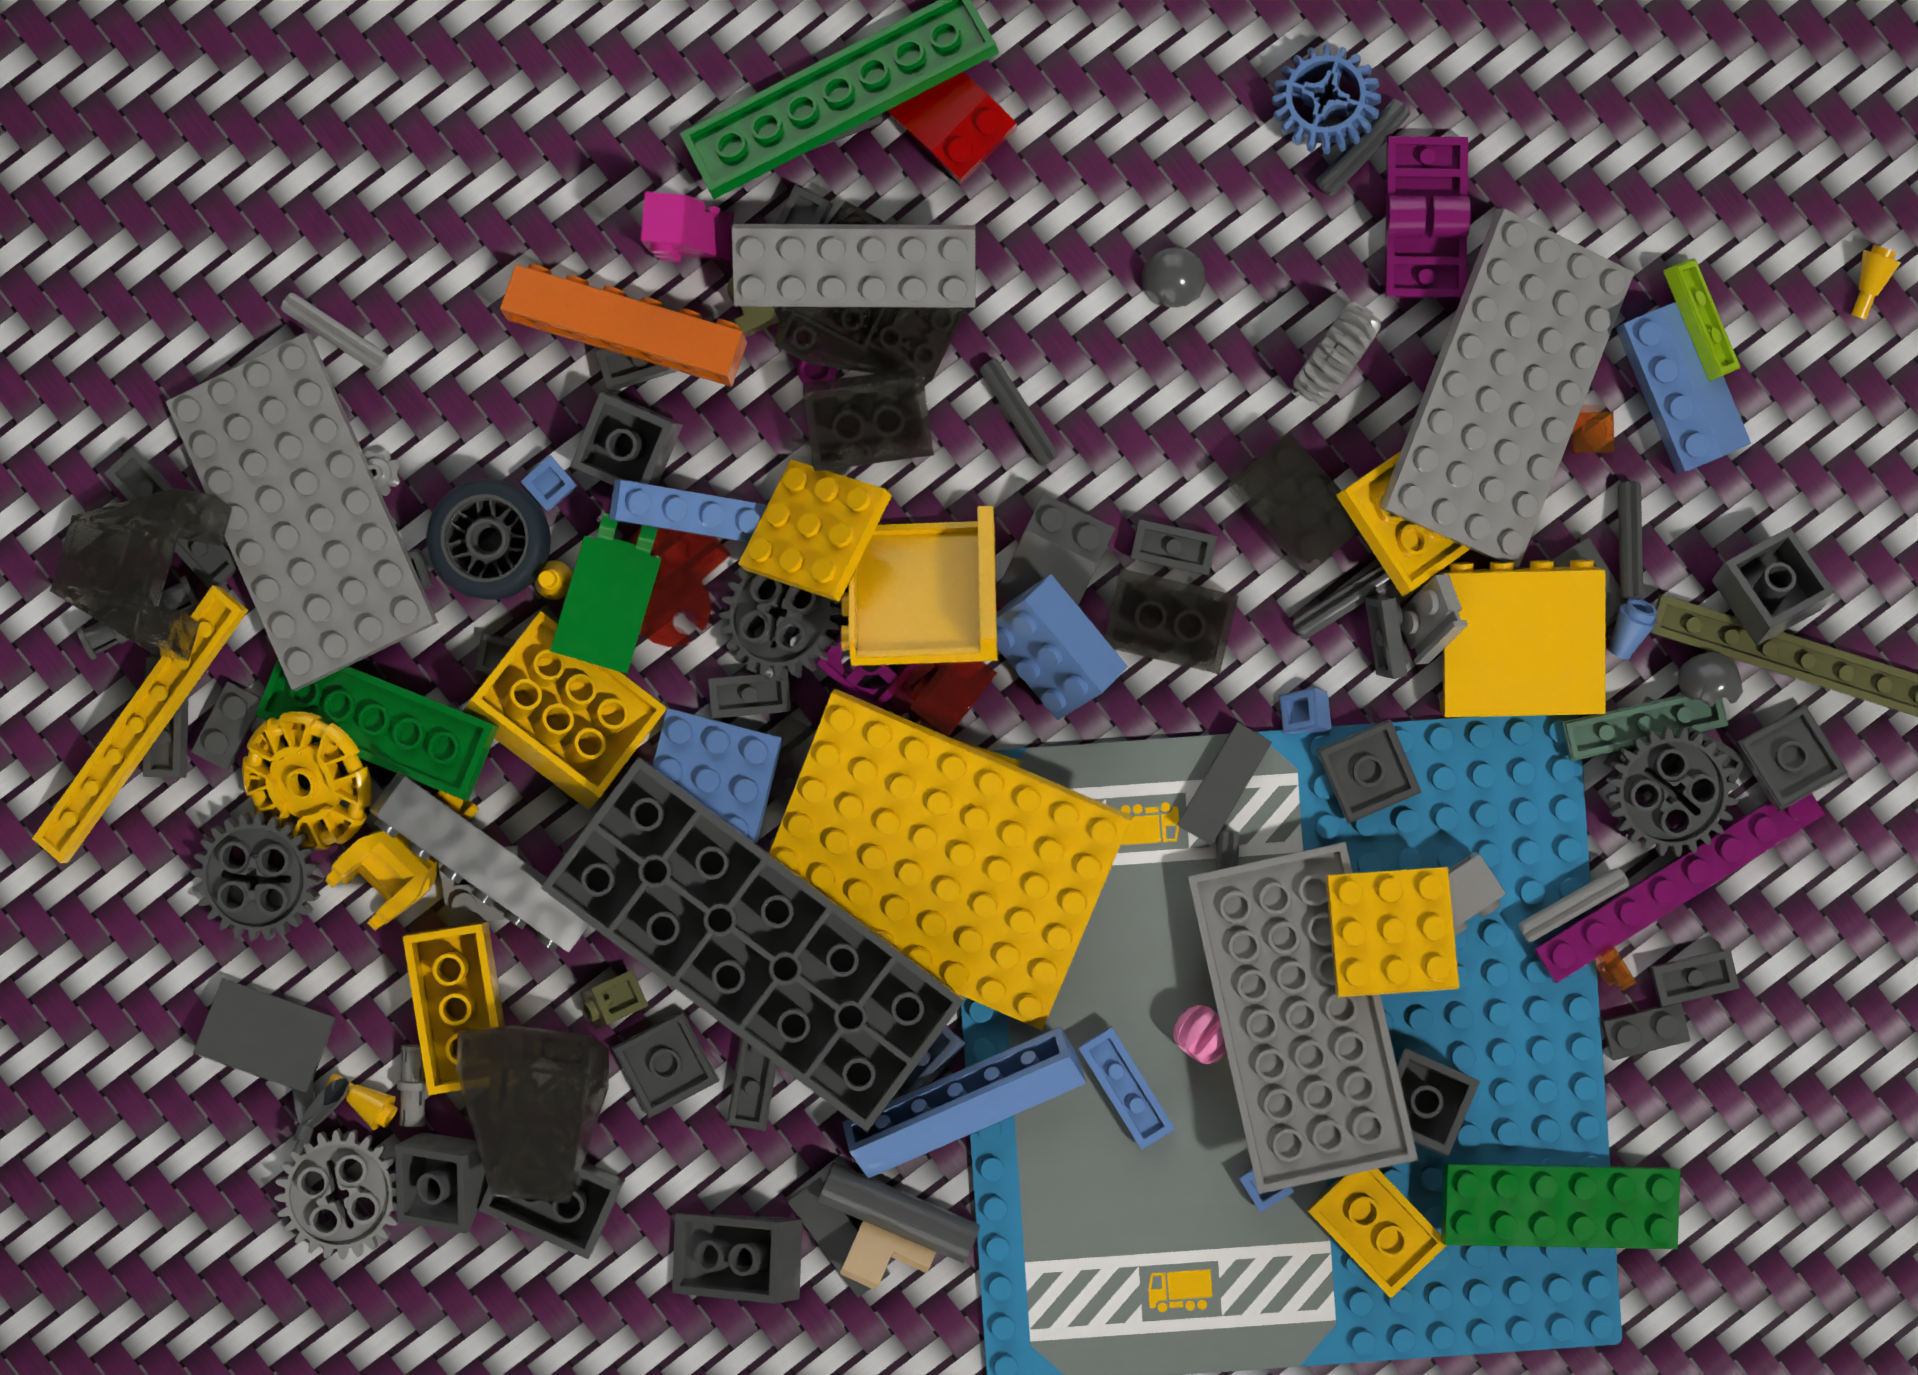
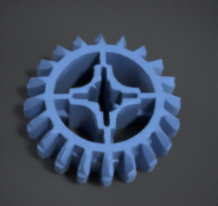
M1327 44L1323 47V55L1316 56L1314 48L1310 47L1307 50L1308 60L1304 61L1301 56L1295 55L1293 62L1296 69L1284 66L1282 68V75L1287 80L1280 79L1275 81V89L1280 93L1272 96L1273 105L1280 108L1274 112L1276 121H1285L1281 126V131L1284 135L1294 132L1292 141L1295 145H1299L1307 139V151L1313 152L1317 143H1322L1323 153L1329 154L1331 150L1330 144L1337 143L1338 149L1343 152L1346 150L1345 139L1349 138L1352 143L1358 144L1360 136L1357 130L1370 133L1372 126L1367 119H1378L1379 111L1373 106L1381 103V94L1373 91L1379 87V81L1377 78H1368L1372 73V67L1369 64L1359 67L1361 62L1360 55L1355 54L1346 60L1347 52L1344 47L1338 50L1336 56L1331 55L1330 46ZM1326 73L1324 79L1320 82H1305L1314 75ZM1341 75L1348 78L1356 86L1360 94L1359 101L1350 99L1349 94L1339 89ZM1332 87L1333 100H1328L1321 112L1320 99H1325ZM1294 98L1303 100L1304 105L1314 110L1312 124L1306 122L1296 112L1293 106ZM1351 114L1344 122L1326 127L1329 120L1333 117H1348Z

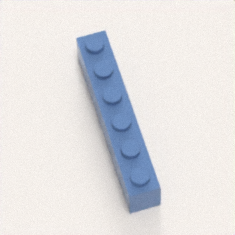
M1058 1027L890 1101L868 1131H865L851 1119L842 1123L849 1152L869 1179L1086 1084L1078 1054L1061 1027Z

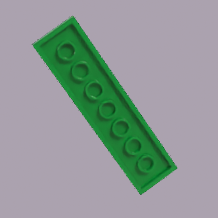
M938 0L681 132L680 135L714 200L995 56L999 51L971 0Z

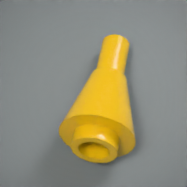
M1873 245L1871 252L1863 249L1858 288L1860 292L1851 315L1864 320L1867 319L1875 296L1879 295L1901 264V262L1894 260L1897 252L1877 245Z
M548 561L534 581L535 588L546 599H562L567 595L573 573L563 562Z
M333 1073L329 1078L326 1086H328L332 1081H335L343 1077L337 1073ZM349 1082V1089L345 1097L349 1105L372 1130H376L380 1126L383 1128L387 1127L398 1109L394 1106L396 1097Z

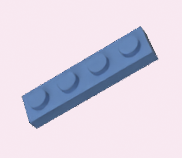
M615 479L609 519L749 542L767 505Z

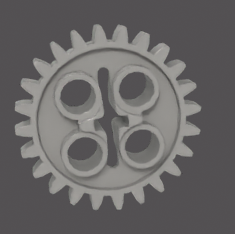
M337 1128L333 1132L332 1140H330L327 1134L321 1131L317 1134L318 1145L310 1139L309 1144H304L303 1146L306 1153L303 1151L296 1153L294 1149L290 1152L296 1163L284 1162L281 1165V1168L289 1176L279 1177L275 1182L279 1186L284 1187L285 1192L277 1194L274 1200L286 1202V1207L279 1211L277 1215L279 1217L290 1216L291 1221L284 1230L290 1231L297 1228L299 1234L295 1239V1243L298 1244L306 1238L310 1240L309 1253H312L320 1245L323 1246V1255L326 1259L332 1254L334 1249H337L340 1259L344 1260L348 1255L349 1248H352L354 1254L359 1257L364 1253L363 1243L374 1250L378 1247L375 1235L383 1239H387L391 1235L385 1224L396 1226L399 1223L397 1222V1216L392 1213V1211H397V1200L395 1199L397 1194L395 1185L396 1171L391 1172L390 1166L396 1161V1157L384 1160L381 1155L385 1151L386 1145L382 1144L375 1150L371 1148L372 1135L359 1142L357 1130H352L347 1139H344L341 1128ZM347 1159L357 1160L361 1164L363 1172L360 1178H352L346 1174L344 1164ZM328 1160L334 1162L336 1178H334L331 1169L328 1167ZM315 1171L323 1176L325 1183L323 1190L317 1191L309 1187L306 1180L308 1172ZM338 1187L340 1190L347 1189L349 1192V1196L344 1199V1203L341 1197L334 1198L332 1192ZM359 1197H366L372 1200L375 1205L374 1215L365 1216L358 1211L356 1203ZM345 1209H347L349 1217L353 1220V1227H348L346 1223ZM320 1210H331L337 1218L335 1228H326L320 1223Z

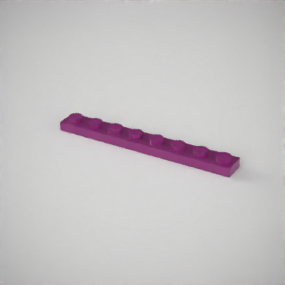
M1813 794L1777 813L1770 800L1723 828V834L1716 833L1710 837L1711 845L1701 842L1697 845L1696 853L1688 850L1537 945L1533 950L1553 983H1558L1825 814Z

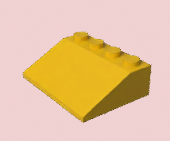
M540 611L462 712L499 726L494 739L589 810L608 788L667 708L621 672L551 652L550 649L558 624Z

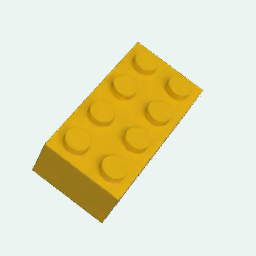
M488 921L413 932L402 936L428 1095L508 1083L513 1078Z

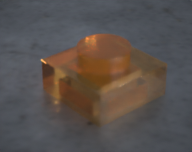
M1613 412L1579 413L1572 431V454L1615 452Z
M1612 948L1598 957L1601 963L1596 965V969L1607 986L1614 984L1616 988L1623 991L1637 983L1616 948Z

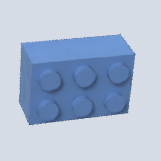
M1052 574L1008 602L997 613V649L1016 670L1019 677L1038 696L1044 707L1057 720L1102 694L1128 667Z

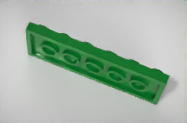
M278 659L255 714L266 720L270 718L278 720L282 713L293 711L319 715L322 722L328 725L331 723L336 724L351 737L360 750L357 753L359 758L396 773L399 771L408 778L468 802L499 726L349 666L298 691H294L291 689ZM313 735V739L321 741L320 738Z
M1444 1163L1441 1243L1444 1245L1678 1249L1681 1169L1675 1167Z

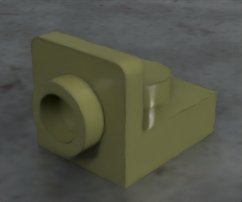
M633 969L580 992L582 998L580 1002L581 1011L585 1019L592 1023L595 1028L608 1025L649 1006Z

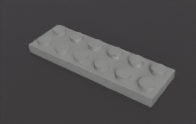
M733 224L734 306L975 308L976 225Z

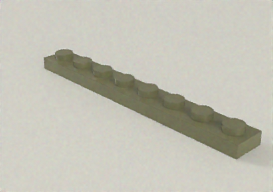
M1659 594L1655 607L1657 610L1655 617L1657 624L1651 630V634L1708 652H1720L1733 660L1918 717V674L1784 632L1756 646L1737 617Z

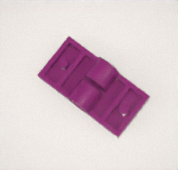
M1388 136L1386 145L1385 298H1462L1467 285V237L1469 235L1471 217L1470 198L1468 196V137Z

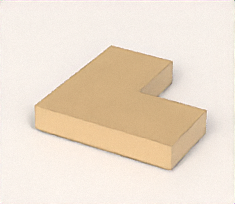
M862 1221L839 1274L876 1290L891 1257L927 1273L936 1252Z

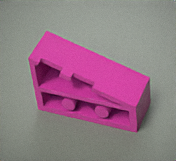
M645 192L641 242L651 254H654V257H657L659 262L681 263V257L730 261L734 213L720 212V208L716 206H709V211L705 210L706 202L687 195Z

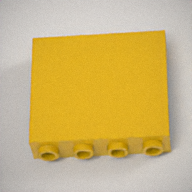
M977 506L978 521L877 525L848 583L849 592H844L841 597L842 617H849V625L841 626L842 650L850 651L851 666L998 661L993 506Z
M1582 559L1570 560V567H1554V561L1549 560L1530 561V568L1519 569L1514 568V562H1490V569H1474V563L1453 562L1449 564V570L1439 571V575L1449 574L1462 608L1458 613L1461 620H1466L1468 624L1443 649V696H1440V713L1444 717L1606 714L1605 569L1594 566V560Z

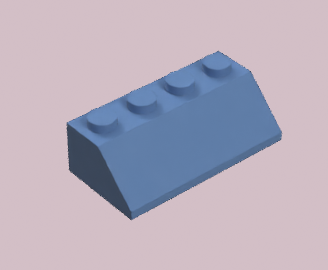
M1676 302L1616 327V331L1676 474L1687 472L1751 444L1724 376L1708 381Z

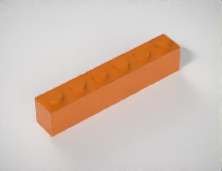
M529 264L528 268L515 265L500 307L507 321L730 387L733 386L747 345L744 333L739 330L740 327L737 324L723 319H718L716 323L702 319V315L686 308H680L678 312L664 308V304L660 301L648 297H642L641 301L628 298L624 291L615 287L604 286L603 290L589 286L588 281L574 275H567L566 279L551 275L552 272L549 269L540 265Z

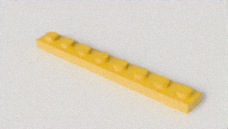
M212 585L32 839L59 863H68L249 611L222 587Z

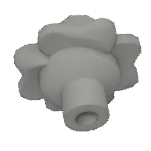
M370 450L365 451L364 456L369 465L368 467L374 476L373 478L381 494L388 496L391 492L390 486L396 487L400 483L397 475L400 463L397 460H391V454L388 451L379 453Z

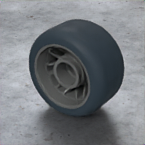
M477 479L455 487L439 501L430 517L426 540L431 563L437 574L447 585L469 597L497 600L520 593L536 580L547 562L550 552L551 535L549 524L542 508L529 493L516 485L502 480ZM488 529H496L501 537L499 547L493 551H486L481 544V537Z

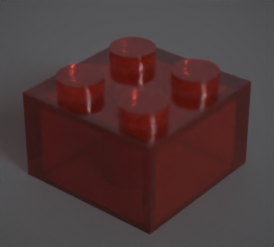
M982 661L933 663L939 670L930 682L923 677L908 697L914 700L910 709L949 737L997 674V672Z

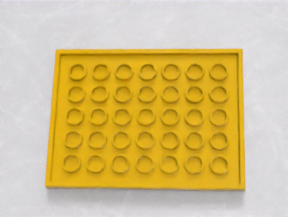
M834 689L828 700L769 853L957 994L1043 1030L1133 816L852 695Z

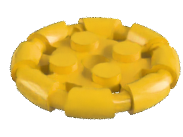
M302 711L282 713L278 720L270 718L256 729L246 745L249 750L248 756L244 757L242 761L243 785L246 796H251L256 807L253 810L255 814L260 811L265 812L266 822H269L273 816L279 814L280 828L293 821L290 816L291 814L300 818L291 834L293 838L302 833L307 834L306 839L300 844L303 848L313 847L315 850L330 849L333 843L343 844L350 840L364 824L367 818L364 810L365 807L371 804L372 785L368 767L362 766L357 755L360 750L351 737L336 724L331 723L328 725L322 722L321 716ZM313 735L321 739L320 742L311 743ZM283 736H285L288 746H285L282 740ZM263 759L272 761L270 768L267 767V763ZM343 761L348 774L342 776L337 762ZM298 774L307 777L311 786L310 791L304 790L300 786ZM345 800L349 802V807L341 805L340 801ZM322 818H323V820H324L326 826H324V825L321 824L320 820H321Z

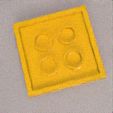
M1399 451L1336 494V496L1400 594L1404 596L1470 549L1379 508L1401 451Z
M790 459L738 564L746 571L839 602L892 495L884 488Z
M1448 867L1326 876L1336 998L1455 990L1459 988Z

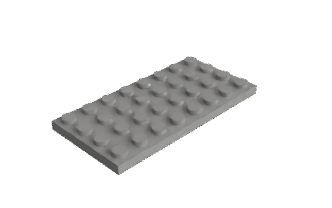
M1505 208L1496 209L1379 508L1495 561L1504 563L1514 562V568L1519 569L1635 272Z
M303 333L166 401L292 690L298 691L438 623L310 334Z
M1346 842L1188 877L1258 1194L1418 1160L1381 995L1336 998L1326 876L1353 873Z

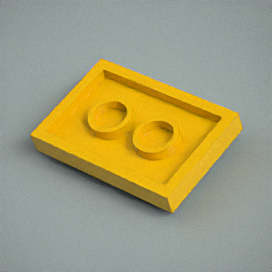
M1379 1169L1341 1176L1307 1208V1211L1390 1298L1447 1246L1441 1243V1234Z

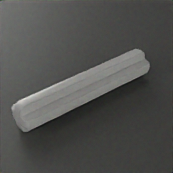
M291 292L283 300L280 308L284 313L371 370L379 372L388 359V355L306 300Z
M1615 868L1523 920L1518 925L1519 930L1525 940L1533 942L1626 889L1629 886L1628 878L1620 868Z

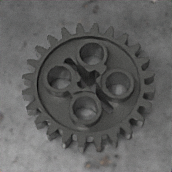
M742 569L738 570V574L742 579L740 584L728 583V586L735 592L733 597H722V601L730 605V610L719 614V617L730 622L729 625L721 629V633L733 637L726 644V647L732 651H738L734 659L743 664L748 662L746 669L754 673L760 670V675L769 679L775 672L776 677L781 680H786L789 671L798 678L802 677L803 665L815 671L816 664L814 659L816 657L827 661L829 657L824 650L827 645L835 648L839 646L832 638L833 633H841V626L836 624L837 619L843 618L842 609L837 608V605L841 603V599L838 602L812 593L810 604L802 608L801 600L808 591L793 586L790 587L787 584L752 572L748 573ZM775 583L776 591L774 595L766 600L765 593L768 586ZM781 612H787L786 617H779ZM764 621L765 630L763 634L755 638L756 626ZM800 630L801 639L799 643L791 647L790 638L792 634ZM777 643V646L773 649L772 645Z
M1663 726L1662 734L1659 738L1653 730L1649 729L1647 730L1648 742L1645 743L1633 737L1632 740L1636 749L1630 752L1627 749L1621 748L1620 752L1626 759L1624 764L1619 762L1611 763L1619 771L1618 777H1608L1606 779L1608 783L1616 787V791L1610 792L1605 796L1608 800L1618 803V805L1609 810V814L1613 817L1623 816L1616 827L1620 831L1631 828L1627 839L1634 843L1642 837L1641 848L1647 852L1656 843V853L1660 856L1665 855L1668 846L1671 847L1673 854L1677 857L1681 856L1682 845H1686L1691 852L1696 853V841L1699 839L1711 845L1712 842L1708 833L1713 830L1723 834L1724 831L1718 824L1720 818L1725 820L1733 819L1725 811L1726 805H1736L1738 803L1737 800L1728 796V791L1739 788V785L1726 779V777L1735 772V768L1732 766H1721L1728 757L1727 753L1720 751L1712 754L1717 746L1714 740L1710 739L1701 745L1703 734L1695 731L1690 739H1688V730L1683 726L1679 727L1676 736H1673L1670 727ZM1676 753L1678 757L1676 769L1672 772L1664 773L1661 768V761L1667 754ZM1650 767L1663 780L1675 786V789L1699 808V813L1694 815L1683 804L1669 796L1665 789L1644 773V770ZM1702 778L1707 779L1709 784L1707 793L1702 797L1694 798L1691 792L1694 782ZM1644 784H1650L1652 787L1651 798L1645 803H1637L1635 800L1637 788ZM1676 809L1681 810L1683 818L1680 825L1672 829L1667 828L1665 820L1668 813Z
M263 811L256 813L253 821L248 812L239 815V823L234 817H230L224 820L225 829L220 825L211 829L215 839L206 837L200 842L208 852L200 851L194 855V858L201 862L203 866L191 871L192 875L202 878V882L192 888L193 891H204L206 897L199 901L198 905L206 906L210 904L213 909L207 916L208 920L219 915L222 918L219 929L223 931L230 925H233L235 938L243 935L246 930H248L250 941L258 939L261 931L266 941L275 937L276 930L281 936H284L290 932L289 924L298 927L303 923L300 914L309 915L313 912L314 909L307 901H315L320 898V894L311 889V887L323 882V878L312 875V871L321 866L322 863L320 861H310L309 855L315 851L313 847L303 848L300 846L307 837L306 833L293 838L291 834L295 826L293 821L282 828L279 827V814L273 816L269 822H266V815ZM233 846H238L244 851L246 856L244 864L238 863L232 857L231 851ZM272 849L279 850L283 854L285 859L284 867H278L272 862L270 857ZM256 869L258 876L288 875L291 877V882L270 877L258 884V877L256 876L226 877L223 871L226 870L227 872L245 875ZM231 885L238 886L244 894L243 903L236 902L231 897ZM269 889H276L281 893L283 897L282 906L274 905L270 901Z

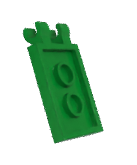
M604 512L596 539L587 536L583 538L550 651L627 674L661 562V558L650 555L658 528L642 525L636 545L613 538L618 521L610 520V514Z

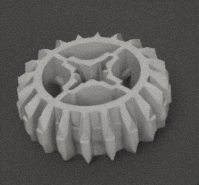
M1356 302L1348 304L1294 379L1293 388L1298 390L1301 396L1310 402L1313 401L1319 406L1326 404L1381 328V320L1375 317L1373 312L1365 306L1361 307Z

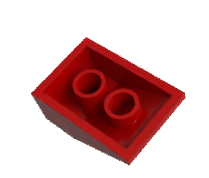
M964 72L886 111L960 186L1017 129V122Z

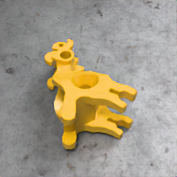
M440 790L434 796L468 821L480 811L470 800L468 802ZM381 829L361 837L334 862L331 867L332 871L325 879L334 888L341 881L345 885L349 884L360 873L387 900L367 922L374 930L391 922L429 892L434 885L439 868L438 860L433 856H430L425 861L409 850L407 846L411 841L398 832L392 838Z

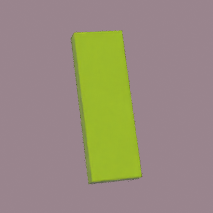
M1695 258L1663 270L1708 381L1740 369L1737 357Z

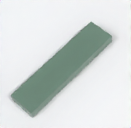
M1682 694L1606 711V714H1593L1561 722L1570 761L1619 751L1621 748L1635 747L1632 740L1633 737L1638 738L1644 743L1648 742L1647 730L1649 729L1653 730L1659 738L1661 737L1663 726L1670 727L1673 736H1676L1680 726L1687 728L1688 735L1693 734L1695 731L1703 732L1728 726L1722 698L1718 699L1713 707H1709L1700 699L1692 700Z

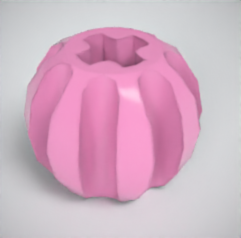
M1196 1005L1188 1008L1179 1016L1174 1026L1173 1038L1177 1046L1199 1063L1211 1064L1219 1061L1227 1054L1217 1012L1208 1006Z

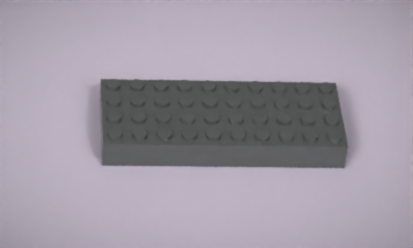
M639 757L541 887L543 891L865 1131L870 1129L964 1002L963 997Z

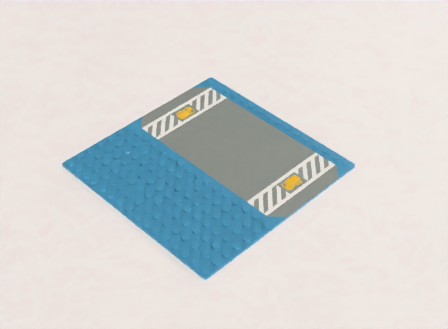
M1579 715L1459 717L1392 722L1422 793L1349 824L1346 823L1316 750L1378 723L1331 726V730L1288 735L1283 734V730L1256 732L1271 741L1272 744L1221 829L1235 830L1239 833L1238 866L1346 842L1353 873L1448 867L1449 869L1473 852L1481 855L1505 891L1506 895L1498 899L1501 903L1500 907L1484 917L1477 913L1465 921L1468 928L1455 936L1459 978L1458 989L1381 995L1396 1065L1403 1050L1406 1048L1480 1081L1449 1156L1445 1157L1414 1143L1418 1160L1378 1168L1440 1234L1444 1163L1610 1166L1596 959L1560 982L1553 983L1533 950L1537 945L1593 911V908L1533 942L1525 940L1518 926L1523 920L1591 882L1582 759L1569 760L1561 724L1562 721L1579 718ZM1229 734L990 750L1023 761L1022 769L1130 814L1133 817L1043 1030L963 997L964 1002L961 1005L963 1041L966 1043L964 1046L965 1068L1061 1027L1078 1054L1086 1084L970 1134L976 1223L980 1224L977 1241L987 1375H1186L1616 1345L1621 1342L1622 1326L1616 1248L1447 1245L1402 1289L1390 1298L1307 1211V1208L1340 1177L1292 1187L1294 1191L1292 1194L1261 1213L1259 1212L1238 1177L1250 1170L1252 1164L1229 1060L1225 1055L1219 1061L1211 1064L1199 1063L1179 1048L1173 1038L1174 1026L1179 1016L1188 1008L1196 1005H1205L1218 1013L1188 879L1189 876L1216 871L1217 837L1211 846L1176 824ZM1110 1026L1115 1030L1175 1127V1130L1143 1150L1137 1144L1078 1049L1079 1045Z

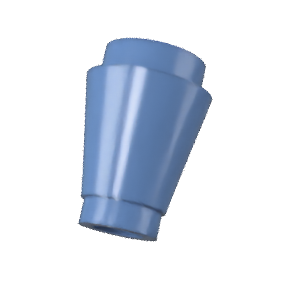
M1629 598L1626 604H1622L1619 608L1608 650L1618 658L1630 659L1632 653L1636 651L1657 624L1655 618L1657 615L1656 608L1642 599Z

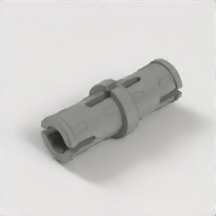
M401 1045V1080L397 1081V1090H400L401 1099L399 1125L404 1127L425 1126V1092L427 1091L420 1045Z

